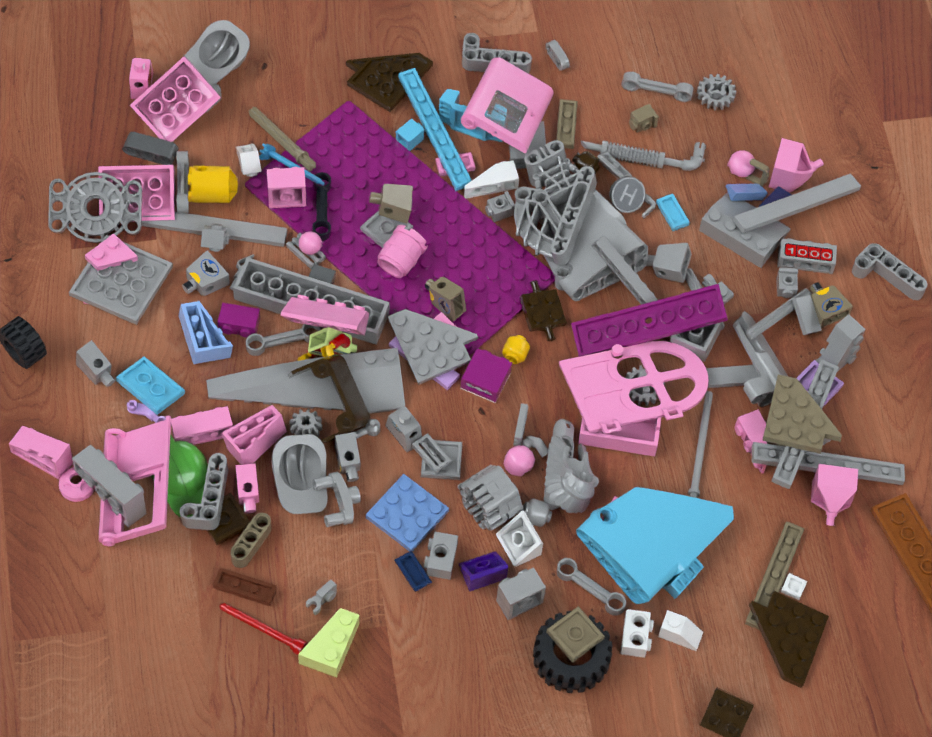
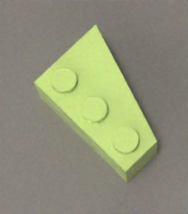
M340 608L298 654L299 664L337 677L358 629L359 615Z

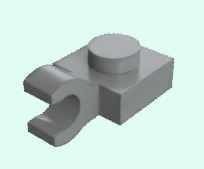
M711 274L703 278L702 284L704 287L717 284ZM721 281L718 284L725 304L733 298L734 293Z
M330 579L316 592L313 598L307 600L306 607L308 608L313 604L317 607L313 610V614L317 615L321 611V605L326 601L330 602L336 596L337 584Z

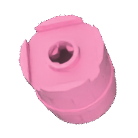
M398 225L395 228L393 235L385 242L377 260L379 266L384 271L397 278L406 276L412 267L416 265L420 255L428 248V245L425 246L426 240L412 228L410 231L404 229L405 225Z

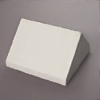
M521 511L496 533L514 567L542 554L543 542L525 511Z

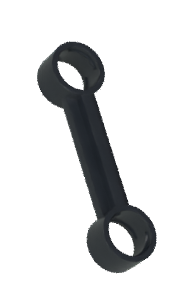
M320 172L315 174V176L327 181L328 184L319 186L313 182V189L316 191V221L313 223L312 232L317 233L321 240L325 241L331 236V225L327 221L328 192L331 189V177L327 173ZM318 227H325L328 229V231L323 234L318 233L315 230Z

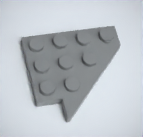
M406 309L388 316V320L418 385L470 363L471 359L464 345L477 340V334Z

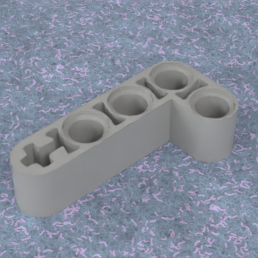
M468 33L465 35L462 53V67L465 70L485 72L490 61L493 58L499 57L526 73L530 72L532 56L528 52L479 48L480 38L477 34Z
M876 243L868 245L856 257L852 267V274L857 278H865L872 270L913 300H920L927 288V281Z
M215 453L209 459L201 504L186 503L180 508V517L184 527L201 530H213L218 527L228 476L227 458L224 454ZM208 516H213L211 519H206Z

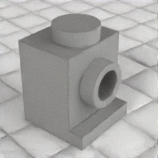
M508 191L504 192L503 195L487 200L485 210L494 222L514 215L515 204Z
M779 268L776 277L777 296L792 298L797 294L798 269Z

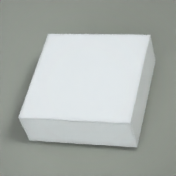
M789 573L781 593L799 600L807 581Z

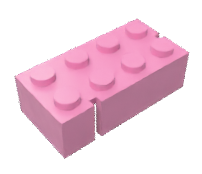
M661 417L621 426V431L604 434L603 430L589 433L582 418L578 444L655 457Z

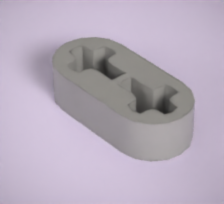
M553 40L546 43L547 53L560 71L569 68V59L558 42Z

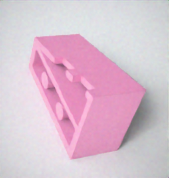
M271 405L222 432L228 451L241 465L253 464L287 431L282 415Z
M22 426L9 443L11 453L59 480L61 475L73 463L69 444L37 432L32 428Z

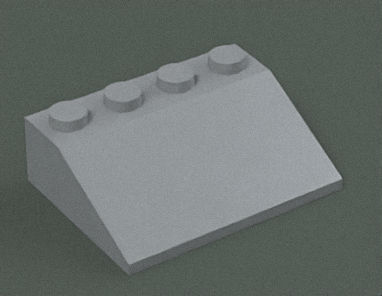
M727 192L704 215L699 231L762 268L779 246L781 239L786 237L791 228L779 221H775L742 233L733 222L734 216L753 210L756 207L746 201H731Z

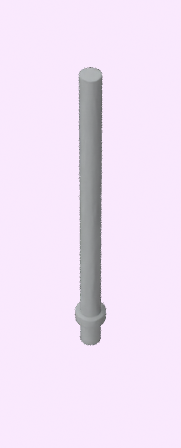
M707 391L705 394L692 484L688 490V495L694 498L700 496L699 483L713 393Z

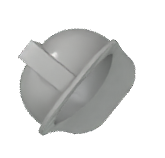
M219 20L206 28L198 41L184 56L197 68L208 83L213 85L244 62L249 51L250 41L246 33L227 20Z
M311 434L290 435L281 438L274 447L271 464L282 507L291 514L321 512L327 504V488L315 491L312 480L326 476V449L323 442L317 436Z

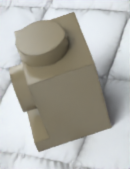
M647 104L631 112L629 125L636 133L642 130L645 131L651 126L656 128L659 116L651 105Z

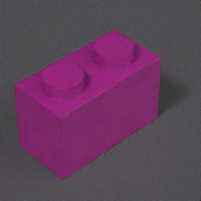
M222 302L217 323L218 328L224 334H237L245 338L251 334H257L260 322V309Z

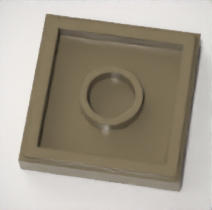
M579 606L546 631L572 662L601 642L605 637Z

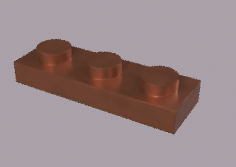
M220 568L213 583V588L271 606L277 585Z

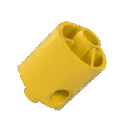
M189 166L188 185H190V191H188V202L230 203L238 192V178L230 166Z

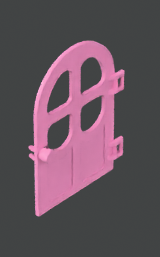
M652 341L627 347L616 344L609 351L559 361V366L589 433L603 430L604 434L621 431V426L660 417H665L666 420L683 417L682 412L688 411L699 404L708 388V373L700 358L689 349L672 342ZM654 352L672 354L681 358L685 363V367L658 372L650 354ZM637 357L641 360L647 375L626 379L618 373L617 365L623 359ZM681 378L693 380L695 384L694 390L681 401H672L663 384L664 382ZM652 386L661 404L650 408L637 406L631 401L629 393L636 388Z

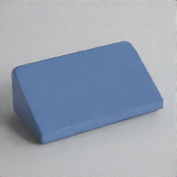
M726 184L731 201L763 200L767 195V191L759 184Z

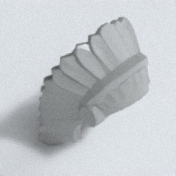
M553 436L551 438L552 445L549 446L551 452L547 454L549 459L546 462L547 475L545 479L547 481L544 483L547 487L546 493L549 494V499L555 501L556 506H561V509H565L567 513H582L586 510L590 499L594 496V488L598 485L599 478L594 476L591 471L588 452L583 444L578 445L577 460L568 457L570 447L559 436Z

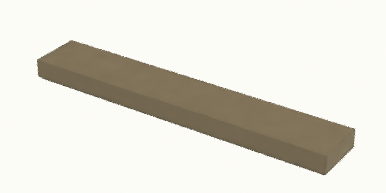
M786 521L754 602L767 607L772 592H780L805 528ZM750 610L745 624L760 630Z

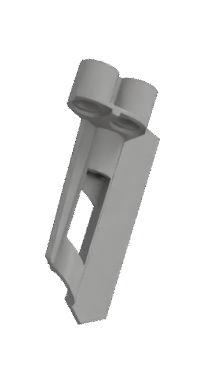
M744 311L741 317L734 322L733 327L760 377L745 382L743 390L752 404L758 403L760 407H764L772 402L778 374L788 375L762 333L753 340L746 337L745 333L756 322Z

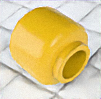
M521 335L510 336L503 347L502 354L512 364L522 363L527 357L530 345L526 338Z

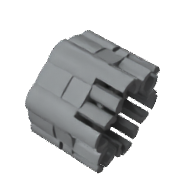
M489 465L458 485L465 509H469L468 512L471 515L474 514L473 518L476 523L482 520L478 524L482 530L487 528L492 531L524 509L517 487L500 466Z

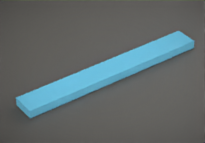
M413 68L398 73V78L455 191L464 189L465 185L471 182L472 179L416 69Z

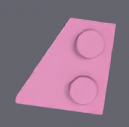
M112 234L85 255V259L99 271L110 266H119L121 262L129 260L136 262L138 256L115 234Z

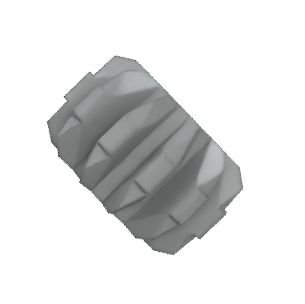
M309 408L306 412L300 409L299 414L294 413L292 415L293 419L289 421L291 434L319 436V431L322 430V418L317 416L316 411L310 413Z

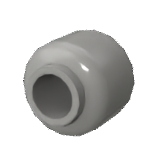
M534 498L524 503L523 511H525L532 525L541 527L545 522L550 521L552 511H549L548 503Z

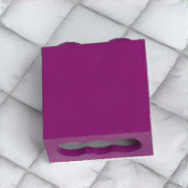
M477 348L461 378L460 389L496 403L511 374L512 362H509L504 357H497L487 350Z

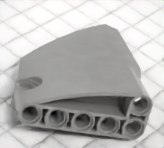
M596 189L568 263L557 265L554 263L553 258L544 255L555 276V287L558 290L565 291L573 301H579L620 281L591 246L603 235L608 238L610 244L624 257L626 263L632 267L635 273L644 269L648 262V246L626 225L624 217ZM585 194L578 196L574 207L581 205ZM567 201L555 207L561 216ZM550 229L548 237L554 239L555 235Z

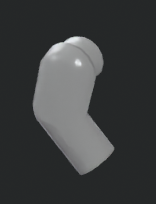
M527 436L522 441L523 446L536 448L541 457L548 454V448L542 439Z

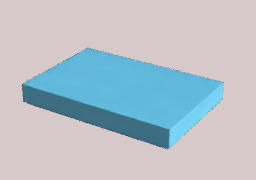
M142 357L116 376V381L156 415L185 394V390L146 357Z

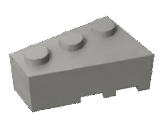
M848 314L835 325L826 340L829 343L827 348L823 347L820 353L822 355L815 361L820 363L822 359L839 367L838 371L847 363L850 365L857 358L856 353L860 350L859 345L864 340L863 335L866 329Z

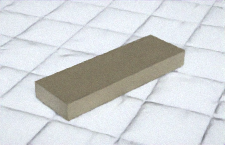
M560 99L556 140L561 141L564 148L574 149L578 101Z

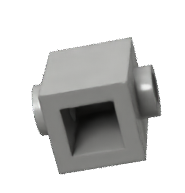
M213 223L211 226L205 225L202 228L201 247H207L210 251L218 252L220 249H224L226 244H229L230 233H227V228L223 227L222 224Z

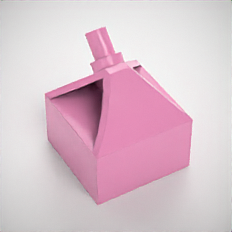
M782 138L769 188L776 189L779 186L791 193L803 185L812 176L813 172L816 171V168L823 166V161L821 159L814 162L810 161L803 143Z
M824 464L818 465L812 480L811 502L826 511V525L833 526L838 513L850 507L857 492L858 469Z

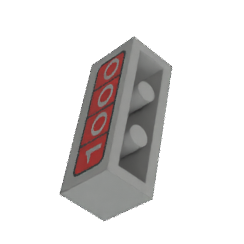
M790 238L781 239L777 267L833 274L836 266L837 246L829 243L820 244L811 241H797Z

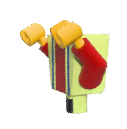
M327 327L310 334L308 351L297 360L313 359L317 355L324 358L336 354L356 353L357 345L351 343L352 336L350 334Z

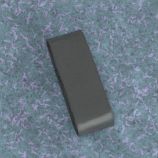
M130 132L122 150L127 155L162 165H172L179 148L170 141L137 132Z

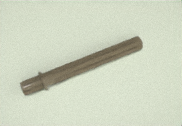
M257 107L249 110V115L296 159L298 164H302L308 171L316 168V162L309 157L308 152L298 147Z

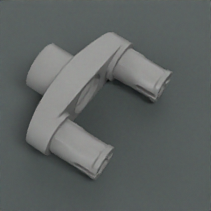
M339 472L329 473L328 476L313 479L312 483L315 491L329 487L333 488L340 509L338 513L324 516L326 527L352 524L354 520L353 504L360 503L361 501L357 486L347 487Z

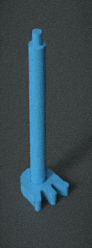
M262 144L264 149L259 151L262 153L259 155L260 160L274 158L289 168H302L276 153V148L271 144ZM304 169L306 178L322 186L325 184L321 178Z

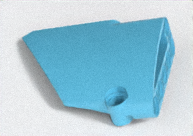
M635 487L606 506L592 511L590 517L576 530V534L629 599L636 604H642L650 601L673 576L681 573L734 520L733 507L685 495ZM601 513H602L603 516H604V521L601 519V516H600Z

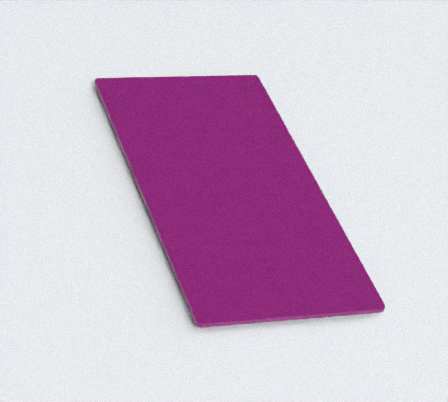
M346 101L295 142L303 151L308 152L309 157L316 162V168L309 171L310 173L315 175L324 172L331 177V189L328 192L327 221L331 225V236L329 239L322 241L320 251L330 263L368 296L390 302V315L406 309L434 319L441 311L431 303L430 292L425 288V284L429 279L437 281L440 277L447 278L463 288L466 311L452 323L456 327L475 333L478 336L477 340L464 345L470 357L477 348L479 349L523 310L520 296L533 292L530 284L531 281L538 280L540 290L544 291L555 282V276L551 270L460 193L455 191L453 187L351 101ZM287 150L280 154L298 166L304 167L302 164H298L296 159ZM275 159L261 170L262 172H258L256 176H253L245 183V188L268 208L267 169L289 168ZM306 177V206L269 208L297 234L312 231L313 223L316 221V191L313 189V181ZM322 180L325 183L323 186L328 184L327 181ZM384 184L413 186L412 206L408 222L413 225V230L426 240L425 246L428 245L426 251L420 255L416 265L412 267L406 276L401 278L388 274L379 266L377 260L382 247L360 230V227L379 211V204L369 203L370 193H381ZM318 227L315 231L323 234L326 233L328 229L325 227Z

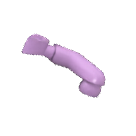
M130 400L127 403L129 413L146 416L155 423L166 420V417L156 415L147 406L137 403L135 400Z

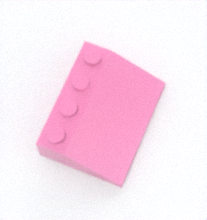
M184 56L130 106L160 139L173 142L221 97L188 58Z
M174 165L98 167L100 173H106L115 177L124 186L131 180L140 183L142 186V216H161L142 217V221L175 220ZM109 178L106 179V180L110 181L111 183H113L114 185L117 184V183H116L114 180H112V179H109ZM132 184L129 186L128 191L131 194H136L139 191V187ZM99 199V215L104 212L105 204ZM131 203L128 205L129 212L134 213L138 210V204Z
M298 295L297 298L291 297L281 311L280 316L290 322L321 328L330 327L339 331L364 336L369 318V313L365 311V307L354 305L353 308H347L344 303L335 302V305L327 304V300L316 298V301H310L309 297Z

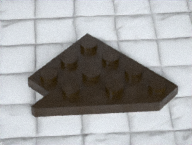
M420 53L347 60L346 66L355 71L347 81V85L391 112L407 95L398 78V73L415 68L421 79L433 66V61Z
M773 591L767 607L754 601L749 603V607L782 679L802 688L829 616Z

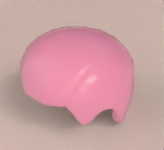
M744 150L737 151L731 155L727 166H729L731 174L747 177L755 171V167L750 165V160L755 158L750 152Z
M518 445L512 447L507 452L503 464L511 475L523 476L526 472L531 471L535 463V457L528 447Z

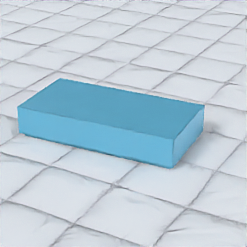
M673 193L656 200L657 206L672 231L689 225L690 221Z

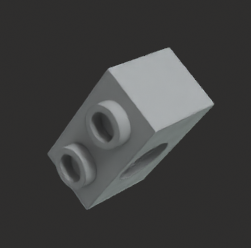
M435 532L434 537L429 538L428 550H431L430 556H426L424 563L428 576L451 579L458 544L457 535ZM443 553L445 556L440 558L436 554Z

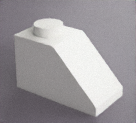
M254 144L237 146L236 151L243 175L251 177L256 176L257 172H262L256 146Z
M667 610L658 637L697 651L703 631L687 617Z

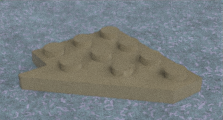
M778 374L763 441L821 454L824 438L841 442L842 434L799 380Z

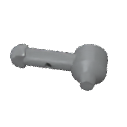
M370 419L366 427L354 431L356 439L367 434L370 436L378 435L380 433V422L376 419Z

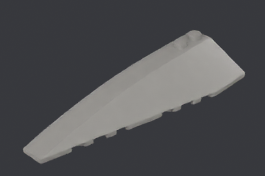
M398 348L341 355L346 360L369 414L394 411L405 406ZM323 357L277 364L206 380L209 399L226 401L244 400L247 403L256 401L268 405L277 403L281 404V406L311 409L319 407L323 408V410L340 409L346 412L330 376L319 379L313 375L311 370H308L290 379L288 377L292 370Z

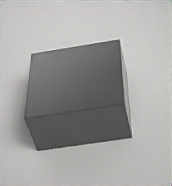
M314 264L309 277L333 284L336 278V271Z

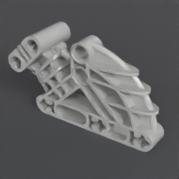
M554 140L545 144L546 152L542 147H539L541 155L536 149L526 154L524 160L529 181L535 188L519 187L516 189L514 194L516 199L514 219L517 227L516 236L522 237L524 246L527 247L529 245L534 249L535 255L542 254L553 258L554 263L557 265H565L571 257L597 181L592 167L585 166L578 170V167L573 165L569 158H566L563 143L559 140ZM569 170H571L575 174L570 176ZM585 194L581 205L574 207L578 196ZM567 201L561 216L555 207ZM540 216L544 219L541 231L536 228ZM550 229L555 235L554 239L548 237Z

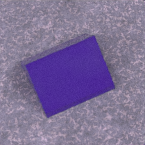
M496 551L459 563V568L469 592L507 578L508 564Z

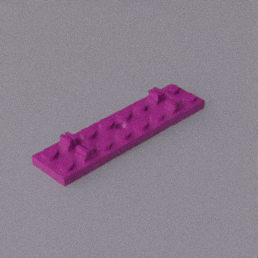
M715 284L676 296L571 323L578 356L581 357L612 350V347L616 344L622 347L637 345L728 321L719 284ZM651 318L652 322L647 324L645 323L646 319Z

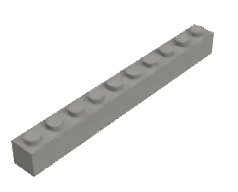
M603 235L591 245L641 305L657 301L654 293L647 288V285L641 281L639 275L626 263L624 257L610 244L608 238Z

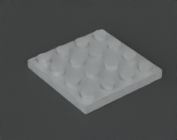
M106 235L102 242L110 236ZM123 242L138 256L136 262L129 260L121 262L119 266H110L99 271L88 262L70 289L69 295L137 325L172 270L173 263Z

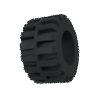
M17 316L0 328L1 344L10 357L21 367L28 369L47 355L43 340L25 319Z

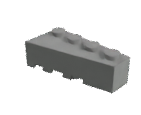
M89 445L72 458L74 470L91 488L95 486L98 496L103 501L108 500L112 511L116 515L121 514L124 517V524L128 528L147 514L143 488L138 483L132 482L126 472L122 473L112 460H107L101 450H96L92 445Z

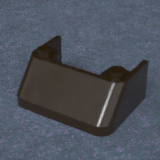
M336 354L318 359L292 370L288 374L290 379L311 370L313 375L319 379L331 377L346 412L340 414L336 419V427L339 432L321 439L323 444L334 440L335 435L351 433L366 426L370 420L369 412L346 360L341 355Z

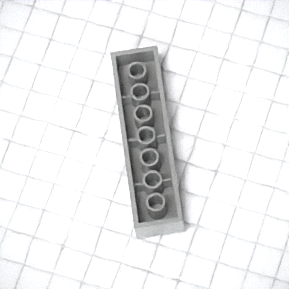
M248 257L233 287L234 300L281 314V311L291 297L297 298L298 295L307 296L310 301H316V298L328 301L327 304L335 305V302L344 303L347 308H353L354 305L365 307V311L369 313L365 336L348 332L344 333L376 345L389 316L390 302Z

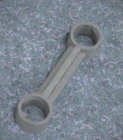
M635 72L624 73L621 84L628 91H636L640 88L674 95L675 99L681 102L690 101L694 90L693 86L688 83L682 82L672 85L641 78Z
M177 151V213H189L188 151Z
M303 324L301 329L266 337L260 334H251L246 339V350L250 355L258 356L265 351V348L303 339L309 343L310 336L305 334V330L314 328L320 331L321 327ZM253 341H259L262 343V346L254 349L249 344Z
M563 558L559 561L557 575L561 580H572L605 603V609L609 614L617 616L624 612L626 599L621 593H610L577 570V563L573 559ZM566 564L573 567L574 572L564 574L561 572L560 567ZM611 599H618L622 602L623 606L620 609H613L610 607L609 601Z

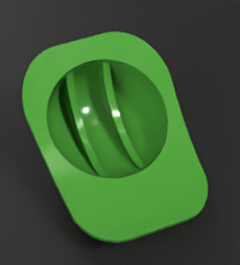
M170 435L167 502L172 511L180 517V508L184 504H201L208 463L204 454L196 446L186 441H174L172 435Z

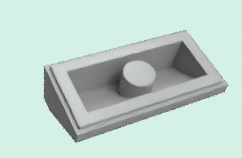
M608 152L597 156L599 162L617 179L624 176L632 177Z

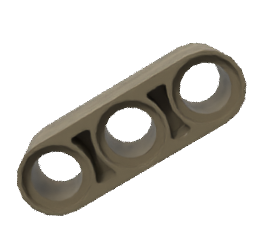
M256 514L231 548V561L235 567H246L271 532V518L268 514ZM260 523H266V524H267V525L264 526V527L258 526V524H260ZM250 538L255 539L254 542H247ZM237 554H244V555H245V556L242 557V558H237V557H236Z

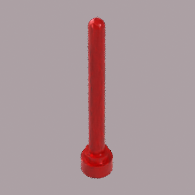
M226 603L220 604V610L290 646L292 653L296 655L308 644L307 641L301 638L292 639Z

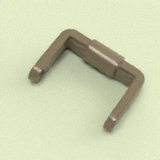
M751 159L750 165L763 171L761 179L752 174L747 176L746 179L754 184L763 186L768 181L770 168L756 159Z

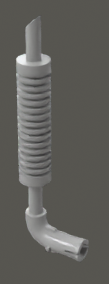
M604 140L602 145L581 141L585 149L598 151L600 154L608 152L615 160L616 158L618 160L621 159V161L625 159V162L629 160L628 162L632 161L634 163L635 161V164L638 162L639 164H646V166L650 164L651 167L654 165L653 167L657 166V168L661 169L664 164L679 167L685 171H692L700 167L702 162L705 161L704 152L706 145L702 143L701 148H699L700 142L695 143L693 156H691L690 160L684 159L681 161L666 158L664 152L658 153L657 151L655 153L654 150L653 152L651 150L647 151L648 149L645 151L644 148L640 150V148H633V146L630 148L629 145L626 147L623 144L619 146V143L615 145L616 143L612 144L610 142L609 144L608 141Z

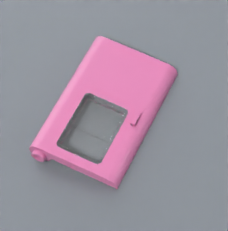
M499 57L493 58L461 117V124L471 130L478 126L492 134V136L501 139L526 154L553 97V89Z

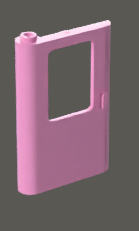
M169 415L166 416L164 421L133 431L124 432L116 428L105 431L104 456L107 460H112L122 473L126 472L131 481L152 475L155 477L153 519L148 525L124 532V517L121 514L116 515L112 511V507L107 499L105 501L101 499L98 540L104 546H113L116 543L166 528L171 417Z

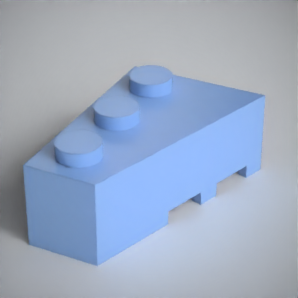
M200 301L181 304L179 319L193 364L230 358L233 345L230 341L226 340L223 332L214 324L212 317Z

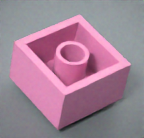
M304 167L267 169L269 208L306 206Z

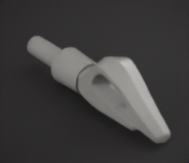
M252 254L248 258L253 259L255 255ZM246 258L240 259L236 264L238 271L233 277L234 281L230 286L231 290H233L243 267L240 264L245 262Z

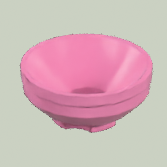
M74 467L70 468L61 475L59 480V489L62 496L73 502L89 498L94 492L95 486L91 488L83 479L78 484L71 483V477L78 475V473L74 470Z

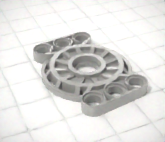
M100 172L80 175L71 181L68 186L62 179H54L49 186V228L56 234L64 232L67 228L77 238L93 243L102 242L105 234L112 232L114 229L116 230L114 233L116 236L123 229L130 235H136L141 231L142 186L135 180L127 182L124 186L115 177ZM90 176H102V178H91ZM86 178L85 180L80 181L78 184H75L80 179ZM107 178L112 179V180H114L117 184L114 185L113 183H111L110 181H108V180H106V179H107ZM56 183H61L64 188L62 192L57 193L53 190V186ZM130 185H137L139 191L136 194L129 193L128 188ZM92 199H100L105 204L104 212L99 216H92L87 212V204ZM56 201L62 202V210H53V204ZM131 203L138 204V210L134 213L128 211V205ZM55 220H61L63 224L58 230L52 227V223ZM129 222H137L138 228L135 231L128 230L127 225ZM74 230H79L81 233H84L85 236L83 237L78 235L76 232H74ZM89 236H101V239H89Z

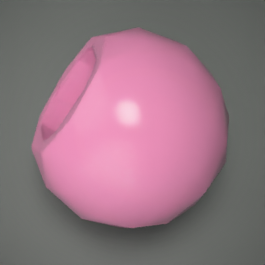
M305 232L299 239V248L304 254H316L322 247L321 237L315 232Z

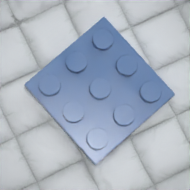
M403 474L368 511L366 519L405 549L413 552L449 512V507Z

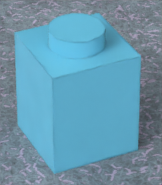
M410 119L396 131V140L411 151L424 140V128L420 123Z

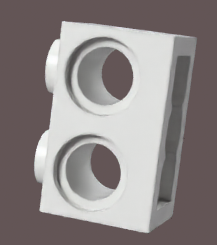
M626 610L621 654L645 658L646 651H650L652 639L648 638L649 632L653 630L654 620H650L651 612ZM641 622L643 626L638 627L634 623ZM637 640L641 645L636 646L632 641Z

